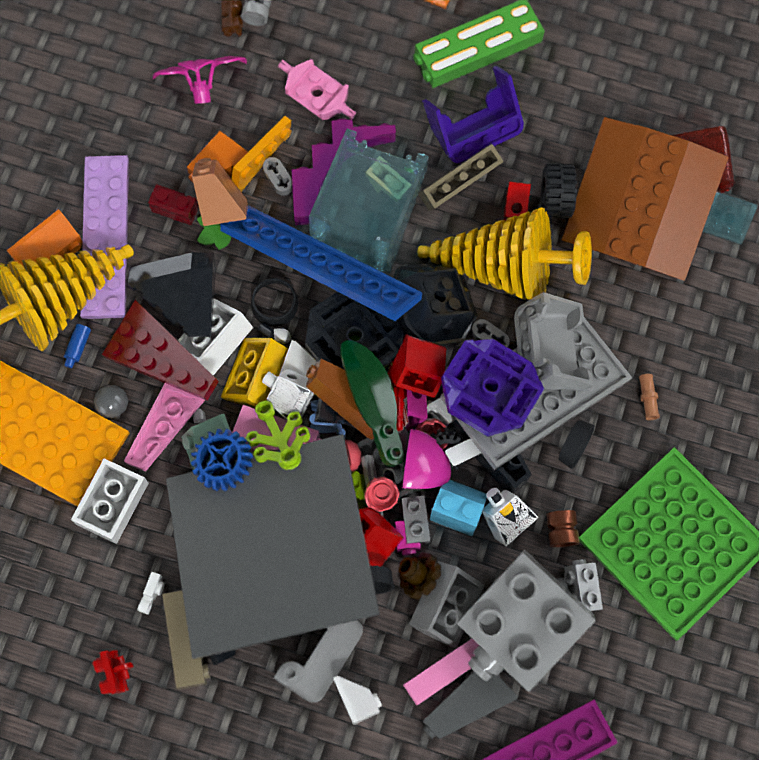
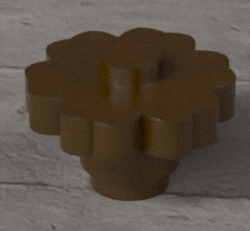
M422 552L419 557H407L400 562L398 567L400 587L404 589V594L417 600L422 595L428 596L436 588V580L441 577V565L437 563V558L430 553Z

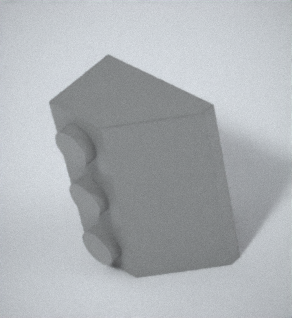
M438 561L437 563L441 565V577L436 580V588L428 596L422 595L409 625L423 634L456 649L464 632L457 623L479 599L485 585L457 566Z

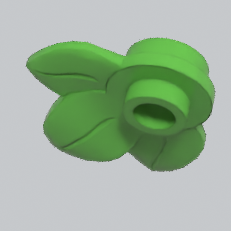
M200 216L197 218V221L201 226H203L202 218ZM220 224L203 226L204 229L198 237L200 244L212 245L215 243L218 250L225 248L231 241V236L220 231Z

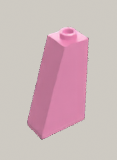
M243 405L232 433L237 431L240 437L243 436L245 438L251 431L272 436L266 422L258 418L255 409ZM274 416L282 433L288 420ZM299 425L294 428L287 442L289 447H291L296 438V430L306 426ZM307 427L311 438L303 444L322 440L320 439L319 431ZM259 444L251 447L252 449L249 452L253 454L254 450L258 447H265L269 451H278L279 448Z

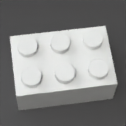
M103 459L71 521L117 544L149 483L145 477Z

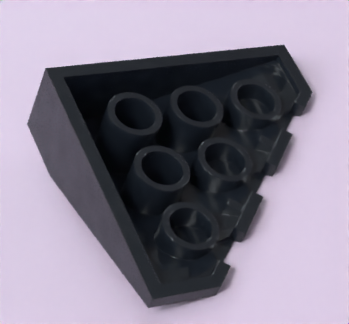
M191 252L129 268L128 287L135 291L137 288L143 293L142 298L153 308L158 306L163 310L162 314L173 324L178 322L183 326V332L188 337H211L216 280L214 252Z

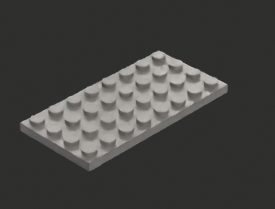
M585 318L582 324L573 330L577 367H585L591 371L593 386L584 390H543L521 428L489 437L456 418L494 470L632 379V376ZM518 348L512 350L518 354ZM486 386L488 391L494 392L492 388ZM443 393L440 398L446 405L445 396Z

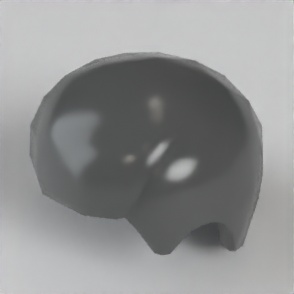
M116 385L101 387L94 396L93 404L95 411L106 418L119 417L126 411L128 405L126 392Z

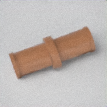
M643 374L639 376L642 392L640 399L644 404L646 420H656L660 418L657 405L659 397L658 393L655 392L653 375Z

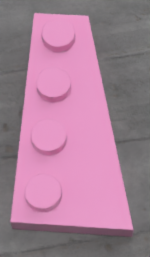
M164 383L124 462L146 472L205 400Z

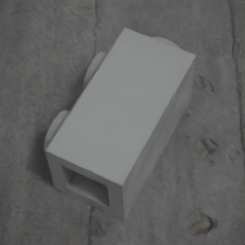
M411 493L405 496V498H401L406 544L420 543V546L429 545L430 535L424 496H419L418 493Z

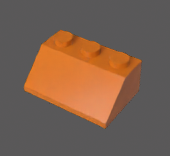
M58 209L11 246L7 252L13 261H18V264L20 263L24 267L22 260L31 259L37 264L36 259L39 257H45L50 260L51 255H60L64 258V254H75L80 250L83 241Z

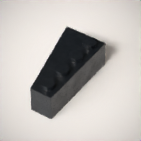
M455 420L450 430L455 429L457 434L459 432L465 441L470 439L459 422ZM482 453L474 456L504 490H508L513 494L525 485L532 475L520 453L495 470Z

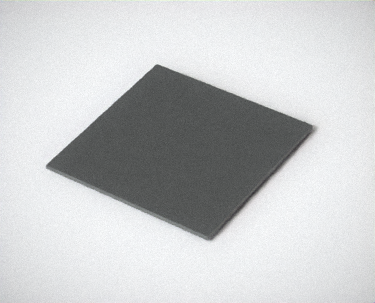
M343 434L302 444L299 450L301 462L296 468L291 470L281 468L277 461L266 460L260 463L253 457L248 460L253 463V467L246 468L250 475L246 476L243 474L241 477L244 483H240L237 480L236 488H232L229 485L227 491L222 490L221 487L218 491L213 490L212 487H205L204 482L200 483L197 480L198 476L193 474V472L166 478L192 659L380 615ZM223 470L218 474L215 473L213 476H223L229 472Z

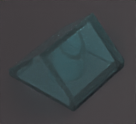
M716 192L702 232L742 244L758 205Z

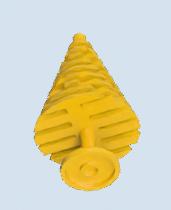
M542 207L533 210L532 213L526 212L520 214L519 217L513 216L506 221L500 220L493 225H484L479 230L478 228L468 231L467 235L466 232L458 234L455 239L454 237L444 238L443 243L441 240L432 242L433 244L430 247L420 245L417 249L419 258L430 257L432 263L440 265L441 262L444 267L456 268L461 275L466 274V276L474 280L478 278L479 282L483 284H491L493 288L503 289L511 295L516 294L517 297L524 300L526 298L531 300L542 292L546 293V284H548L550 276L549 264H572L575 282L580 285H586L590 275L592 259L591 237L587 231L578 233L573 251L552 250L550 221L547 211L545 212V208Z
M129 244L122 246L119 250H116L113 246L106 247L107 256L100 249H93V256L86 250L79 251L78 257L74 253L64 254V258L60 255H51L50 260L45 257L37 258V264L34 260L27 259L22 260L24 267L20 263L18 264V261L8 262L7 266L0 263V289L8 303V306L0 310V325L16 318L20 326L22 325L28 338L31 339V342L40 351H44L49 344L47 337L50 341H53L58 335L57 328L59 327L61 331L66 328V320L68 318L72 320L77 314V309L81 311L86 306V298L92 300L96 296L95 288L100 291L104 287V275L106 279L111 280L115 275L113 266L119 271L124 266L123 260L134 255L133 248Z

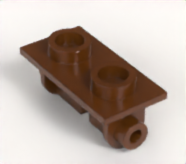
M222 0V16L225 17L222 18V32L225 36H231L232 33H236L242 37V1Z

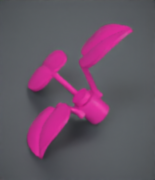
M224 56L213 60H186L179 62L177 67L156 71L153 74V79L158 75L182 74L189 83L190 91H193L194 103L211 102L209 89H212L214 68L220 64L237 60L247 64V59L239 56ZM211 64L208 84H206V80H201L199 70L203 66ZM189 69L196 73L197 81H194V85L187 72Z

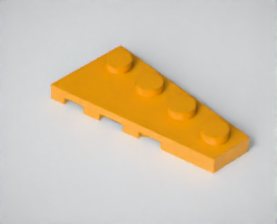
M286 116L233 167L232 181L241 192L262 168L264 161L270 158L280 144L289 138L292 120Z

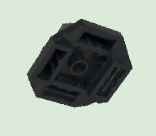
M435 263L399 266L395 270L393 278L422 292V299L399 318L402 329L409 336L443 347L459 345L463 342L478 316L470 295L471 291L468 289L464 276L460 275L456 268L443 267Z
M337 291L310 310L305 346L317 361L323 359L344 370L340 355V345L344 341H354L349 337L357 335L360 339L355 342L368 348L385 367L394 361L402 345L404 330L398 319L394 321Z

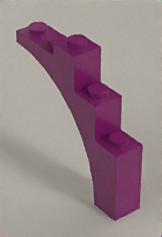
M341 118L332 121L333 144L322 142L312 145L313 168L299 167L292 169L295 225L317 224V208L320 196L329 178L346 160L362 150L379 144L395 142V125L380 124L379 126L360 125L353 127V120Z

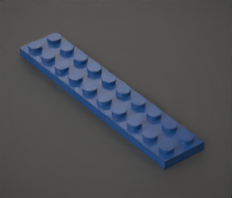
M249 205L245 220L220 224V231L394 321L422 299V292Z

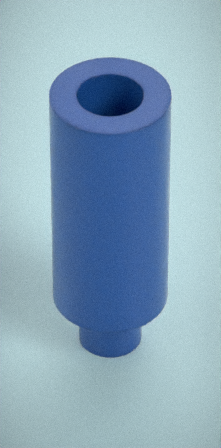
M76 324L63 356L66 358L65 367L72 369L74 363L79 362L91 332L89 327Z

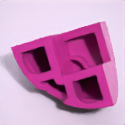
M411 429L402 488L427 489L439 487L449 482L451 478V465L446 453L432 436L422 431Z

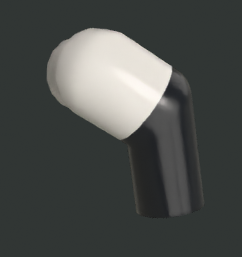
M262 323L258 328L259 333L266 338H272L278 343L287 344L291 340L290 332L284 328H271L265 323Z

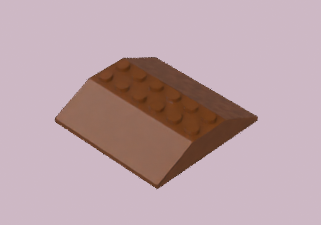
M604 117L576 197L575 211L568 220L562 241L574 244L578 233L587 231L591 237L592 251L685 281L729 157L672 135Z

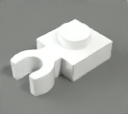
M151 572L143 592V599L138 607L139 612L149 615L153 601L157 595H161L165 586V582H162L164 578L161 575Z

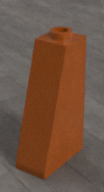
M320 359L315 365L312 364L306 373V377H308L306 387L367 438L374 439L373 430L364 421L354 401L345 370L323 359Z

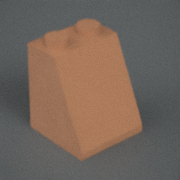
M204 158L195 163L192 179L203 226L245 220L247 218L248 201L217 159Z

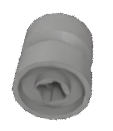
M245 0L241 13L242 20L253 26L265 25L272 0Z

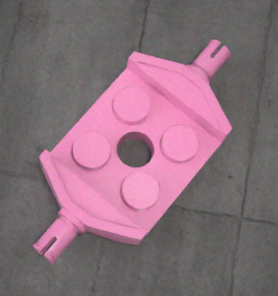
M312 59L295 67H292L284 60L279 63L278 68L288 74L285 93L320 119L328 120L341 112L350 119L355 116L356 112L345 104L349 86L347 84L345 86L341 85L317 68ZM314 90H321L323 92L318 97L313 96L311 93Z

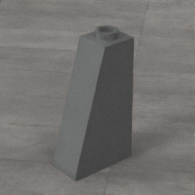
M473 672L422 721L425 725L422 729L431 739L436 737L439 740L514 701L518 696L499 676L493 674L488 681H485Z

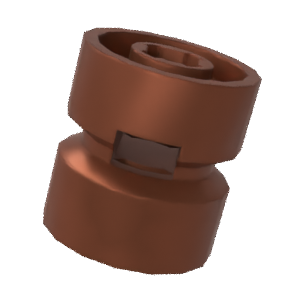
M554 511L546 515L548 528L552 529L549 533L550 547H569L580 544L578 530L574 529V526L577 525L576 511Z

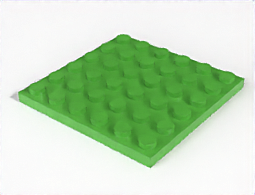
M675 447L579 537V541L675 641L679 640L759 561V531Z

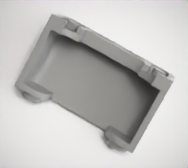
M542 292L520 305L515 312L514 321L518 354L533 363L544 390H584L593 386L591 371L585 367L578 368L573 330L578 328L584 320L582 304Z
M358 620L327 627L326 629L328 630L305 666L302 667L295 662L284 663L275 675V680L311 703L319 702L325 696L334 681L333 678L338 675L362 636L363 627Z

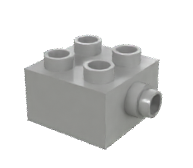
M523 550L460 618L457 624L479 644L473 651L475 656L468 662L469 666L478 676L488 681L493 674L498 676L505 669L529 692L596 620L594 614L526 550Z

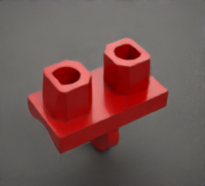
M117 650L100 652V657L92 663L97 673L105 671L107 679L99 683L101 693L117 694L129 691L126 680L130 679L128 670L134 668L133 662L125 663L124 656H119Z

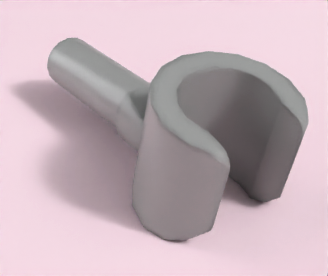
M200 408L191 416L194 423L206 421L205 412Z

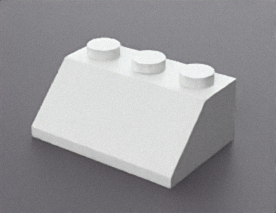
M214 299L211 337H188L183 333L178 342L214 375L252 330L253 326L240 311Z

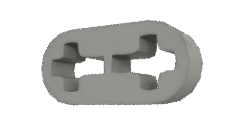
M275 157L266 159L263 163V171L274 190L279 195L285 196L290 194L293 190L292 178L281 161ZM270 165L276 167L277 174L272 169L269 170ZM279 179H281L283 183H287L286 188L280 186Z
M480 319L474 322L472 326V336L476 340L494 338L499 341L503 339V345L508 348L509 337L489 321ZM483 326L486 327V329H485V332H486V333H484V332H482L481 334H478V333H477V332H478V328H477V327H479V328H482Z

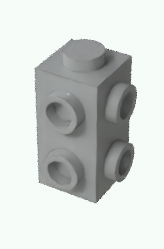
M586 559L572 561L573 565L564 567V581L569 592L590 611L602 610L596 563H587Z

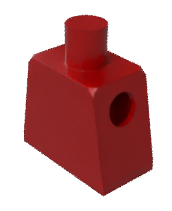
M509 182L505 197L504 221L513 216L519 217L520 214L528 211L531 184Z

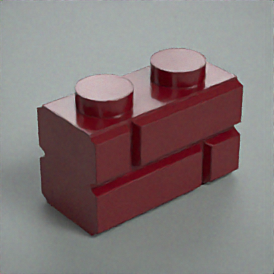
M156 184L148 202L152 212L190 226L199 209L197 198L189 195L185 196L183 193Z

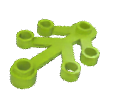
M270 401L259 402L255 407L256 414L260 420L266 422L272 436L251 431L246 435L247 443L251 447L259 444L278 447L280 452L269 451L265 447H258L253 452L256 461L260 463L266 460L277 461L280 467L285 470L296 468L301 462L299 450L302 444L311 438L308 428L300 427L295 432L296 438L291 447L287 444L294 428L302 424L300 413L293 411L288 414V421L281 433L274 419L275 410Z

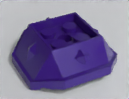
M494 339L465 340L441 378L448 413L487 437L521 428L544 390L533 363ZM486 386L492 388L494 392L488 391Z

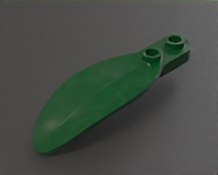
M344 341L340 345V355L354 401L364 421L373 430V437L381 461L386 466L394 467L404 460L405 452L396 428L397 405L390 378L382 363L368 348L355 341ZM392 450L396 452V456L393 455Z

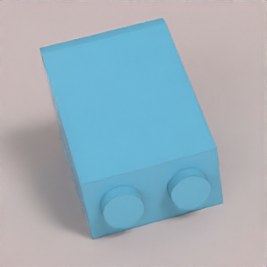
M449 480L440 488L430 520L466 535L473 536L487 499L486 493Z

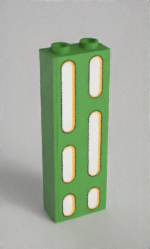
M520 0L416 44L413 58L416 65L421 66L424 80L429 82L432 88H435L542 42L544 29L528 1Z

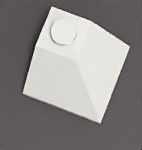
M336 676L333 678L354 725L380 713L378 707L382 705L377 693L372 694L370 689L342 677Z

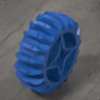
M217 429L216 435L208 431L209 438L201 437L203 443L201 445L195 444L198 451L191 453L196 458L190 462L193 467H196L193 470V474L198 476L197 480L200 483L204 482L205 487H212L215 491H218L220 487L222 490L227 491L229 485L232 488H236L237 480L240 483H244L243 478H241L243 474L246 476L250 475L246 468L253 467V463L248 461L253 458V454L249 452L252 448L249 444H246L247 439L243 436L240 437L237 431L232 433L230 429H226L223 433L221 429ZM225 443H229V444H230L229 446L226 445V446H225L224 448H222V449H217V448H216L218 445H221V444H225ZM238 453L237 463L234 467L233 461ZM211 454L210 461L207 463L208 456ZM217 454L223 457L224 462L227 464V466L221 462L220 457ZM223 470L229 472L223 476H213L215 473L218 474Z

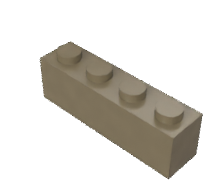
M490 144L418 192V195L429 211L433 210L504 161L493 144Z
M181 590L162 594L176 688L181 690L206 685L207 678H210L209 666L204 664L203 657L192 659L183 592Z

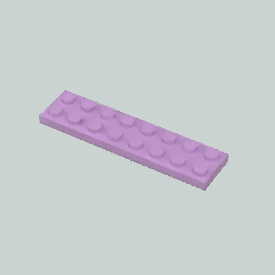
M128 156L85 157L82 251L86 250L91 256H93V249L103 250V253L107 256L106 247L113 246L116 250H119L127 244ZM127 259L123 260L124 266L119 271L113 266L115 275L111 280L106 279L104 275V287L100 291L95 288L96 296L92 300L86 298L87 304L81 310L82 319L124 318L126 316Z

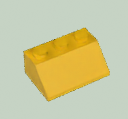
M244 338L221 398L254 409L259 402L267 401L271 388L263 384L262 380L269 371L277 377L279 376L288 348L272 338Z

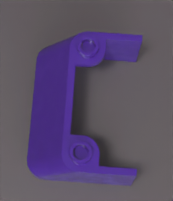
M498 66L493 67L498 86L490 89L486 94L487 108L454 124L451 123L447 115L441 114L440 109L427 99L422 100L431 130L447 157L455 163L467 160L490 144L496 146L515 137L523 130L524 122L512 77Z

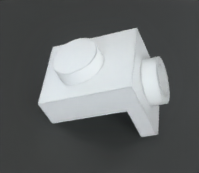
M441 398L434 402L431 400L427 401V415L440 420L449 428L456 418L448 413L447 406Z

